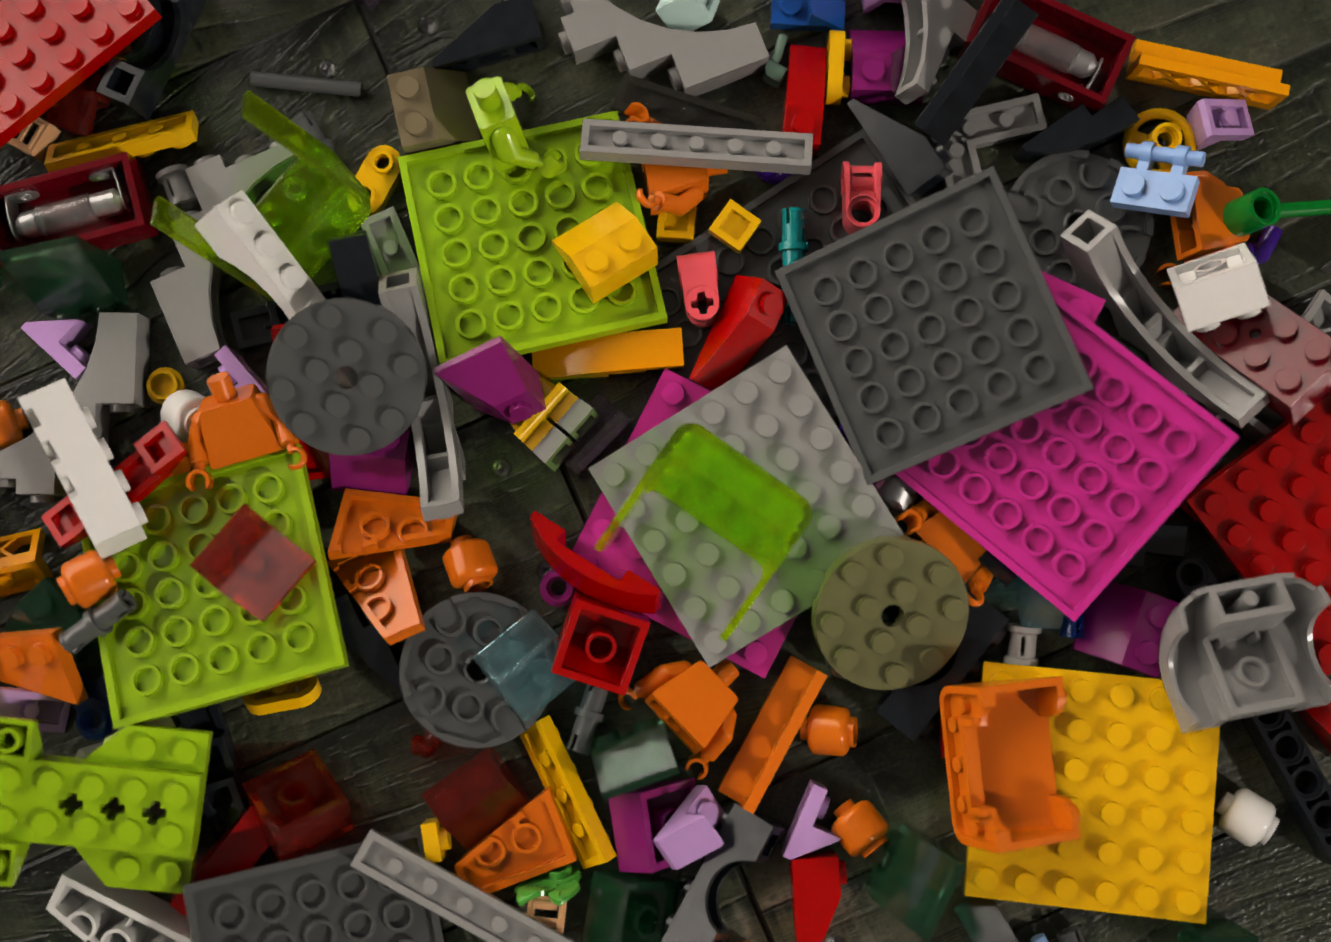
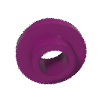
M555 570L546 573L540 583L542 598L549 605L555 607L570 604L574 592L578 591V589L557 574ZM558 580L566 584V591L562 595H556L552 590L554 582Z

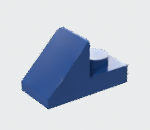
M771 0L770 29L829 32V30L844 31L846 0Z

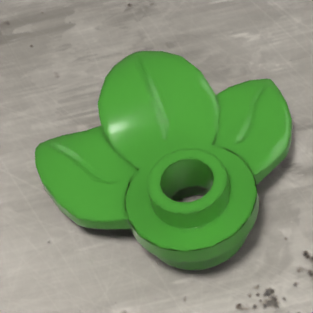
M567 864L548 871L549 873L522 881L514 888V892L517 893L518 906L520 907L532 899L543 895H548L554 904L563 905L580 890L579 880L582 877L580 868Z

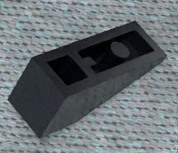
M501 0L500 3L493 4L432 59L433 67L469 72L545 50L532 0Z
M855 99L847 103L908 196L916 199L954 172L948 163L953 158L940 140L935 143L931 139Z

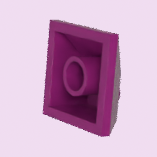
M850 30L849 39H852V52L850 62H848V75H850L848 102L855 99L864 105L922 106V97L907 105L895 97L903 71L906 46L905 31Z
M501 336L434 367L435 375L473 408L511 424L527 420L532 415L546 409L539 372Z

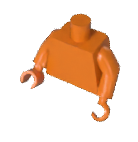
M639 102L631 103L624 111V114L629 116L626 120L628 122L663 124L649 117L648 110ZM641 164L647 198L644 196L642 188L637 189L636 197L642 206L650 209L651 215L666 212L683 216L708 197L709 176L728 174V169Z
M1208 171L1187 172L1186 175L1197 176L1200 184L1189 218L1170 216L1177 261L1184 260V263L1247 242L1250 235L1239 237L1232 234L1227 229L1223 220L1224 207L1228 202L1243 196L1242 191L1236 187L1226 186L1222 180ZM1166 263L1162 265L1156 271V273L1177 265L1174 263ZM1167 281L1162 283L1160 286L1163 288H1169L1172 285L1170 281Z
M229 372L214 374L206 380L212 395L202 399L199 410L192 416L188 434L189 465L194 467V470L189 472L186 477V486L189 490L196 491L195 479L199 475L205 477V488L207 490L213 487L214 478L206 471V466L209 464L211 469L214 470L283 450V448H287L288 454L300 453L301 455L299 463L296 465L288 464L289 469L299 470L304 467L307 462V453L303 448L296 446L300 441L299 438L281 421L268 393H261L255 384L235 388Z
M924 498L910 509L894 517L896 522L903 520L906 523L907 532L904 533L905 536L912 534L918 541L930 544L953 563L964 583L969 581L970 592L977 599H973L967 593L969 605L980 607L985 599L983 593L987 591L994 577L978 561L986 549Z
M723 659L713 670L702 660L693 665L686 660L661 664L634 684V689H627L626 694H629L634 700L640 697L646 699L644 702L691 750L693 754L687 760L686 771L694 762H699L703 765L704 769L697 777L699 780L706 777L709 770V761L714 762L733 739L737 713L733 707L737 703L738 697L728 686L739 676V671L727 659ZM618 694L619 706L629 711L631 707L625 704L624 696Z

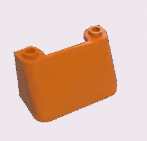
M1045 676L948 685L941 690L939 705L952 824L956 837L962 844L994 853H1004L1081 839L1079 827L1080 812L1068 797L1057 795L1048 717L1060 715L1066 704L1067 695L1063 687L1062 677Z

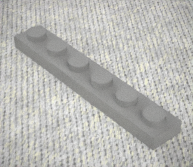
M583 119L580 160L810 175L813 134Z
M370 829L350 865L486 942H576L374 829Z

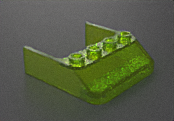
M247 90L243 95L241 117L297 156L293 163L255 204V207L311 279L331 258L328 238L354 233L368 218L371 211L370 195L333 150L250 90ZM157 196L154 200L150 221L152 226L264 297L274 301L251 277L217 256L194 226L198 220L161 196Z
M687 423L677 428L594 548L599 552L606 551L643 497L648 492L657 491L753 558L761 565L762 576L721 633L719 638L726 642L810 524L812 510L809 502L803 496L709 430L696 423Z

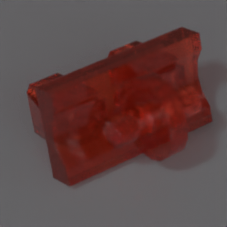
M95 71L60 100L59 105H53L49 108L47 122L80 137L92 135L97 108H108L110 103L96 92L100 84L101 73Z

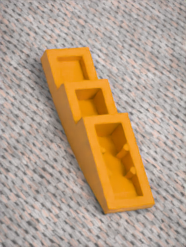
M682 328L623 332L532 352V367L539 372L540 378L543 377L546 380L608 377L609 374L646 372V370L684 368Z

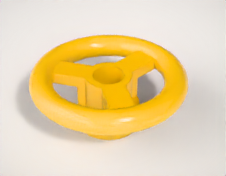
M1152 108L1139 113L1138 117L1140 120L1133 127L1125 131L1122 138L1123 154L1125 153L1127 143L1141 144L1143 141L1156 142L1157 146H1161L1157 138L1163 139L1166 147L1176 148L1177 145H1181L1182 138L1184 137L1185 145L1191 146L1192 150L1196 151V142L1190 123L1181 114L1166 108ZM1162 119L1169 121L1159 124L1149 134L1137 131L1141 125L1150 120ZM1125 158L1131 168H1136L1138 159ZM1157 162L1159 170L1152 168V171L1170 173L1172 164Z

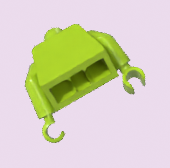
M496 76L494 78H481L473 86L468 87L465 90L468 101L498 173L514 166H519L531 170L537 168L544 177L552 178L565 166L564 163L558 161L561 155L557 150L549 148L540 157L537 151L530 150L512 104L516 98L522 96V90L528 94L529 102L534 101L535 92L528 84L518 83L515 85L514 83L503 82L501 77Z

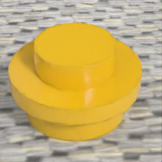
M162 367L153 371L146 383L149 397L154 402L162 405L169 395L186 388L185 380L181 373L169 367Z

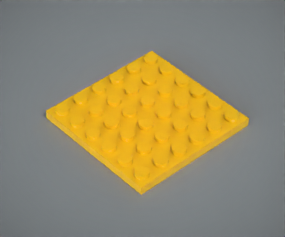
M983 661L980 682L1045 676H1060L1063 678V687L1067 695L1066 704L1060 715L1050 716L1048 720L1057 795L1068 797L1077 806L1080 812L1079 827L1081 839L1004 853H994L967 846L964 895L1206 924L1220 726L1182 734L1162 678Z

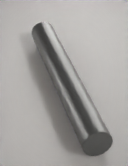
M251 71L250 74L251 86L354 97H363L364 92L363 82Z

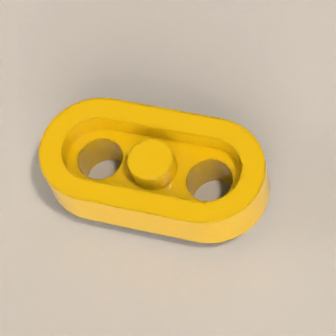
M829 30L825 105L840 106L841 99L848 98L850 75H844V62H850L852 39H846L845 31Z
M380 145L370 150L347 190V202L359 216L367 218L383 211L402 178L397 158L400 157V154L393 147ZM381 159H389V165L386 168H378L377 165ZM365 190L371 191V196L368 200H359L361 192Z
M316 675L242 696V700L251 714L267 715L311 705L319 698L322 687Z

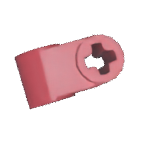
M849 161L842 162L840 176L842 225L849 235L877 222L880 217L883 179L881 162H875L873 166L850 165ZM854 210H864L870 216V221L858 222L852 216V212Z
M707 251L678 255L676 258L681 290L683 289L687 318L692 325L698 328L712 326L720 311L715 252ZM703 300L709 306L706 314H700L698 301Z

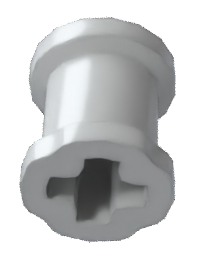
M185 164L166 167L155 175L157 182L162 184L169 200L167 207L170 213L189 211L200 205L185 171L188 168Z
M1007 623L1006 630L1010 632L1008 655L1004 656L1003 662L1015 665L1039 666V660L1035 658L1037 635L1041 634L1042 627L1029 624ZM1022 637H1025V638H1024V649H1023V652L1021 653V641H1022Z

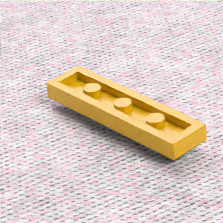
M194 110L51 144L48 146L44 165L49 173L123 152H128L133 157L144 158L158 150L171 147L175 149L185 148L192 142L197 141L199 122Z
M550 715L538 719L528 730L520 734V738L544 788L546 789L550 785L577 858L583 870L607 863L617 855L610 842V837L604 830L594 809L593 802L581 782L576 766L571 761L560 738V733Z

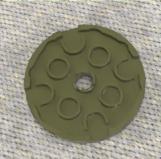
M901 535L872 538L844 552L823 575L825 579L819 589L817 598L814 597L812 604L813 633L817 645L826 660L845 679L859 686L876 690H895L909 687L922 682L939 671L958 649L966 631L969 615V600L965 583L953 563L930 544L928 545ZM890 605H898L900 607L899 614L894 619V623L884 622L881 619L883 610Z

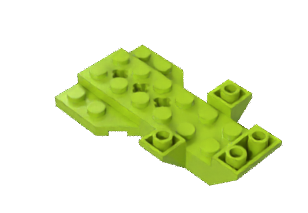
M0 716V886L13 887L15 885L30 844L40 843L74 847L106 887L183 894L182 885L194 881L213 731L149 724H129L86 758L45 754L37 720ZM74 793L78 795L77 800L83 801V806L77 810L73 809L72 805L68 802V798L74 795ZM115 797L119 798L118 804H124L125 809L118 814L114 813L113 809L109 806V802L115 799ZM156 801L161 803L160 808H166V813L160 818L155 817L154 813L150 811V807Z

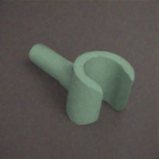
M784 34L778 35L774 53L769 62H767L762 76L766 83L775 88H779L788 71L786 67L779 64L787 41V36Z

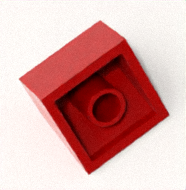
M575 591L562 626L551 673L625 696L650 626L648 616L604 604L584 593Z

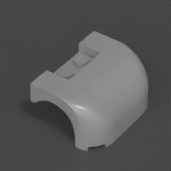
M1294 573L1271 574L1200 588L1188 595L1171 612L1161 633L1159 665L1162 681L1182 734L1219 727L1226 721L1286 709L1294 712L1331 703V681L1321 669L1313 645L1314 623L1319 614L1331 604V599L1322 585L1315 587L1308 581L1295 577Z

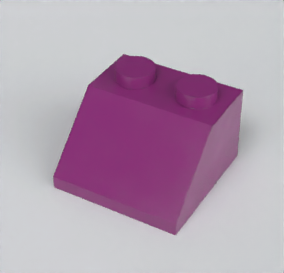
M411 425L399 438L377 451L351 456L329 453L332 490L344 492L345 488L408 496L415 455Z
M1111 581L1086 608L1072 649L1141 675L1159 678L1161 633L1168 616L1180 603L1145 590Z
M694 777L637 785L608 794L619 872L654 873L670 867L652 840L695 787Z

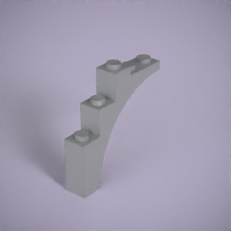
M560 0L565 16L561 17L563 31L557 34L565 55L572 53L576 65L612 52L619 72L626 71L630 83L667 69L673 89L675 91L681 89L685 100L764 71L767 62H769V54L756 22L728 30L685 31L668 29L640 20L618 8L609 0Z
M901 0L905 21L906 46L903 71L895 97L905 105L919 97L924 98L930 94L937 83L935 76L939 66L948 57L950 49L956 46L961 47L966 41L978 11L965 0Z
M296 138L279 139L270 144L269 149L258 154L249 153L238 157L233 165L229 164L219 154L217 156H203L195 161L194 166L185 169L202 210L185 212L178 216V221L167 225L185 267H170L162 271L160 277L150 281L182 359L187 366L198 370L218 361L214 354L224 345L229 346L223 329L220 304L222 271L225 260L217 256L194 224L216 205L241 190L255 204L271 188L274 181L278 182L285 175L309 163L310 160L305 155L304 147Z
M1088 209L1060 235L1080 288L1106 300L1104 307L1110 310L1119 336L1146 353L1153 370L1184 394H1189L1240 429L1269 403L1268 394L1241 376L1215 355L1192 332H1188L1187 327L1154 291L1136 265L1117 225Z
M417 267L379 275L378 294L382 306L396 314L411 329L421 346L427 366V386L424 399L417 417L411 424L418 466L420 509L425 522L435 519H447L464 513L463 480H466L465 456L454 424L453 400L449 387L434 373V367L440 364L426 295Z
M99 312L96 340L85 372L72 392L80 408L87 406L97 425L96 428L92 429L96 439L104 437L108 446L110 413L134 414V408H148L146 383L149 377L151 319L139 313ZM35 431L27 438L0 451V488H16V494L30 496V503L52 504L55 503V496H68Z

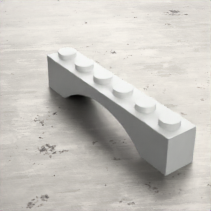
M243 190L216 205L194 224L217 256L251 277L272 297L289 320L304 308L326 300ZM343 366L337 372V382L345 387H354L358 376L353 368Z

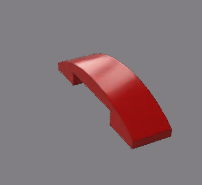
M165 420L136 441L133 445L137 451L113 469V471L122 470L131 488L130 491L125 493L130 504L136 501L141 502L174 471L188 452ZM66 496L41 516L61 548H66L89 536L69 496Z
M537 511L530 515L532 537L537 548L548 564L565 581L589 597L619 609L655 614L658 611L661 592L659 588L629 569L620 580H617L567 548L566 530Z

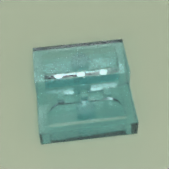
M534 608L473 657L489 681L524 723L575 681L551 673L559 636Z

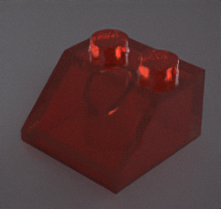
M244 503L190 566L220 592L256 618L265 622L317 561L263 515Z
M494 747L483 749L421 794L441 825L467 850H471L530 802V799Z
M315 749L242 784L264 836L279 862L301 857L354 829L348 799Z

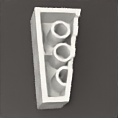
M65 378L17 398L100 558H107L147 539L142 525L148 523V519L138 501L130 504L125 493L130 491L131 488L122 470L113 471L108 461L114 459V456L104 437L96 439L92 429L96 428L97 425L87 406L80 408Z
M85 860L80 861L61 875L46 907L47 911L84 942L88 940L91 942H191L187 918L169 905L170 903L145 890L106 887Z

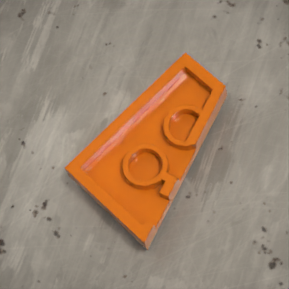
M345 488L327 552L329 560L452 542L457 515L447 519H435L425 522L420 509V497Z
M405 549L327 561L331 569L336 573L389 645L426 630Z
M62 627L0 633V682L75 705L88 698L72 654L66 651L59 641V635L63 632Z
M550 785L458 859L454 864L457 876L490 894L575 862L577 854Z

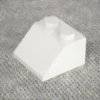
M1245 242L1166 269L1188 332L1194 330L1197 332H1207L1219 327L1221 321L1237 317V319L1250 318L1259 314L1261 308L1270 306L1257 261Z

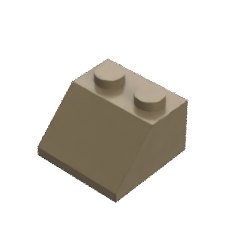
M421 67L387 75L401 145L406 155L481 139L477 122L465 92L469 87L466 72Z

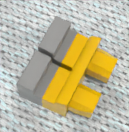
M541 377L540 381L546 409L532 415L527 420L519 421L515 424L510 423V425L515 430L513 434L555 472L577 446L556 428L554 424H557L580 443L601 417L590 405L571 393L560 382L555 385Z

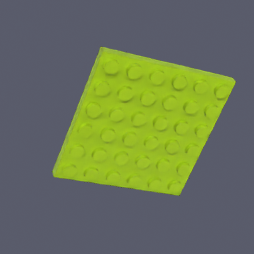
M618 110L523 130L530 150L537 151L540 157L549 148H553L560 153L561 157L558 161L564 163L565 166L552 178L544 177L537 168L531 170L519 166H514L498 173L484 139L397 157L439 364L445 363L498 336L503 337L520 355L668 323L655 267L593 304L552 243V240L615 202H618L634 214L646 230L641 206L636 197L637 189L631 164L580 160L583 119L620 121Z
M300 443L296 445L297 447L302 448V445ZM283 448V450L214 470L208 466L206 471L214 478V485L210 490L205 488V477L203 475H199L195 479V492L189 490L186 486V477L189 472L166 478L155 490L139 502L148 519V523L142 525L147 539L111 555L122 574L121 577L115 579L118 590L123 589V591L127 590L137 602V608L116 622L110 633L104 637L98 636L114 730H122L129 724H145L349 666L306 464L299 470H291L288 467V464L296 465L301 459L300 453L288 454L287 448ZM89 536L81 540L83 553L89 550H96Z

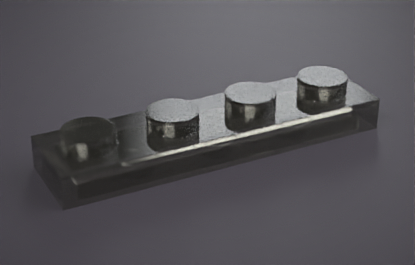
M625 73L612 107L613 111L618 110L619 115L629 118V116L624 114V111L631 103L639 102L646 107L649 117L663 124L763 130L766 119Z

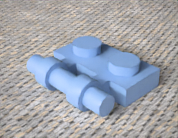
M1143 141L1141 144L1127 143L1124 153L1125 158L1138 159L1136 168L1120 167L1110 200L1112 207L1189 218L1200 181L1197 176L1186 175L1189 166H1204L1206 152L1194 151L1191 146L1177 145L1176 148L1161 147L1152 141ZM1154 162L1172 164L1170 173L1152 171Z

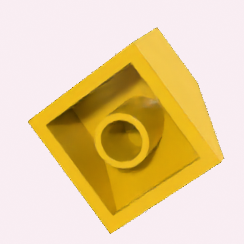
M618 202L613 203L552 240L553 245L593 304L658 265V247L638 218Z

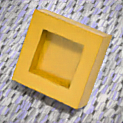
M730 199L708 229V233L740 254L760 226L762 220Z
M697 205L683 216L666 212L658 214L657 242L686 244L694 240L698 212Z
M442 816L428 818L420 825L425 858L434 863L442 862L448 855L447 850L452 848L449 826H443Z

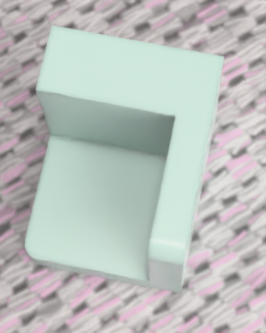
M660 0L655 11L668 29L694 31L712 22L720 0Z

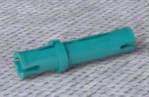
M789 207V211L788 208L781 209L782 242L779 243V252H782V267L805 257V253L809 251V243L805 242L806 209L802 207ZM787 302L782 313V324L798 325Z

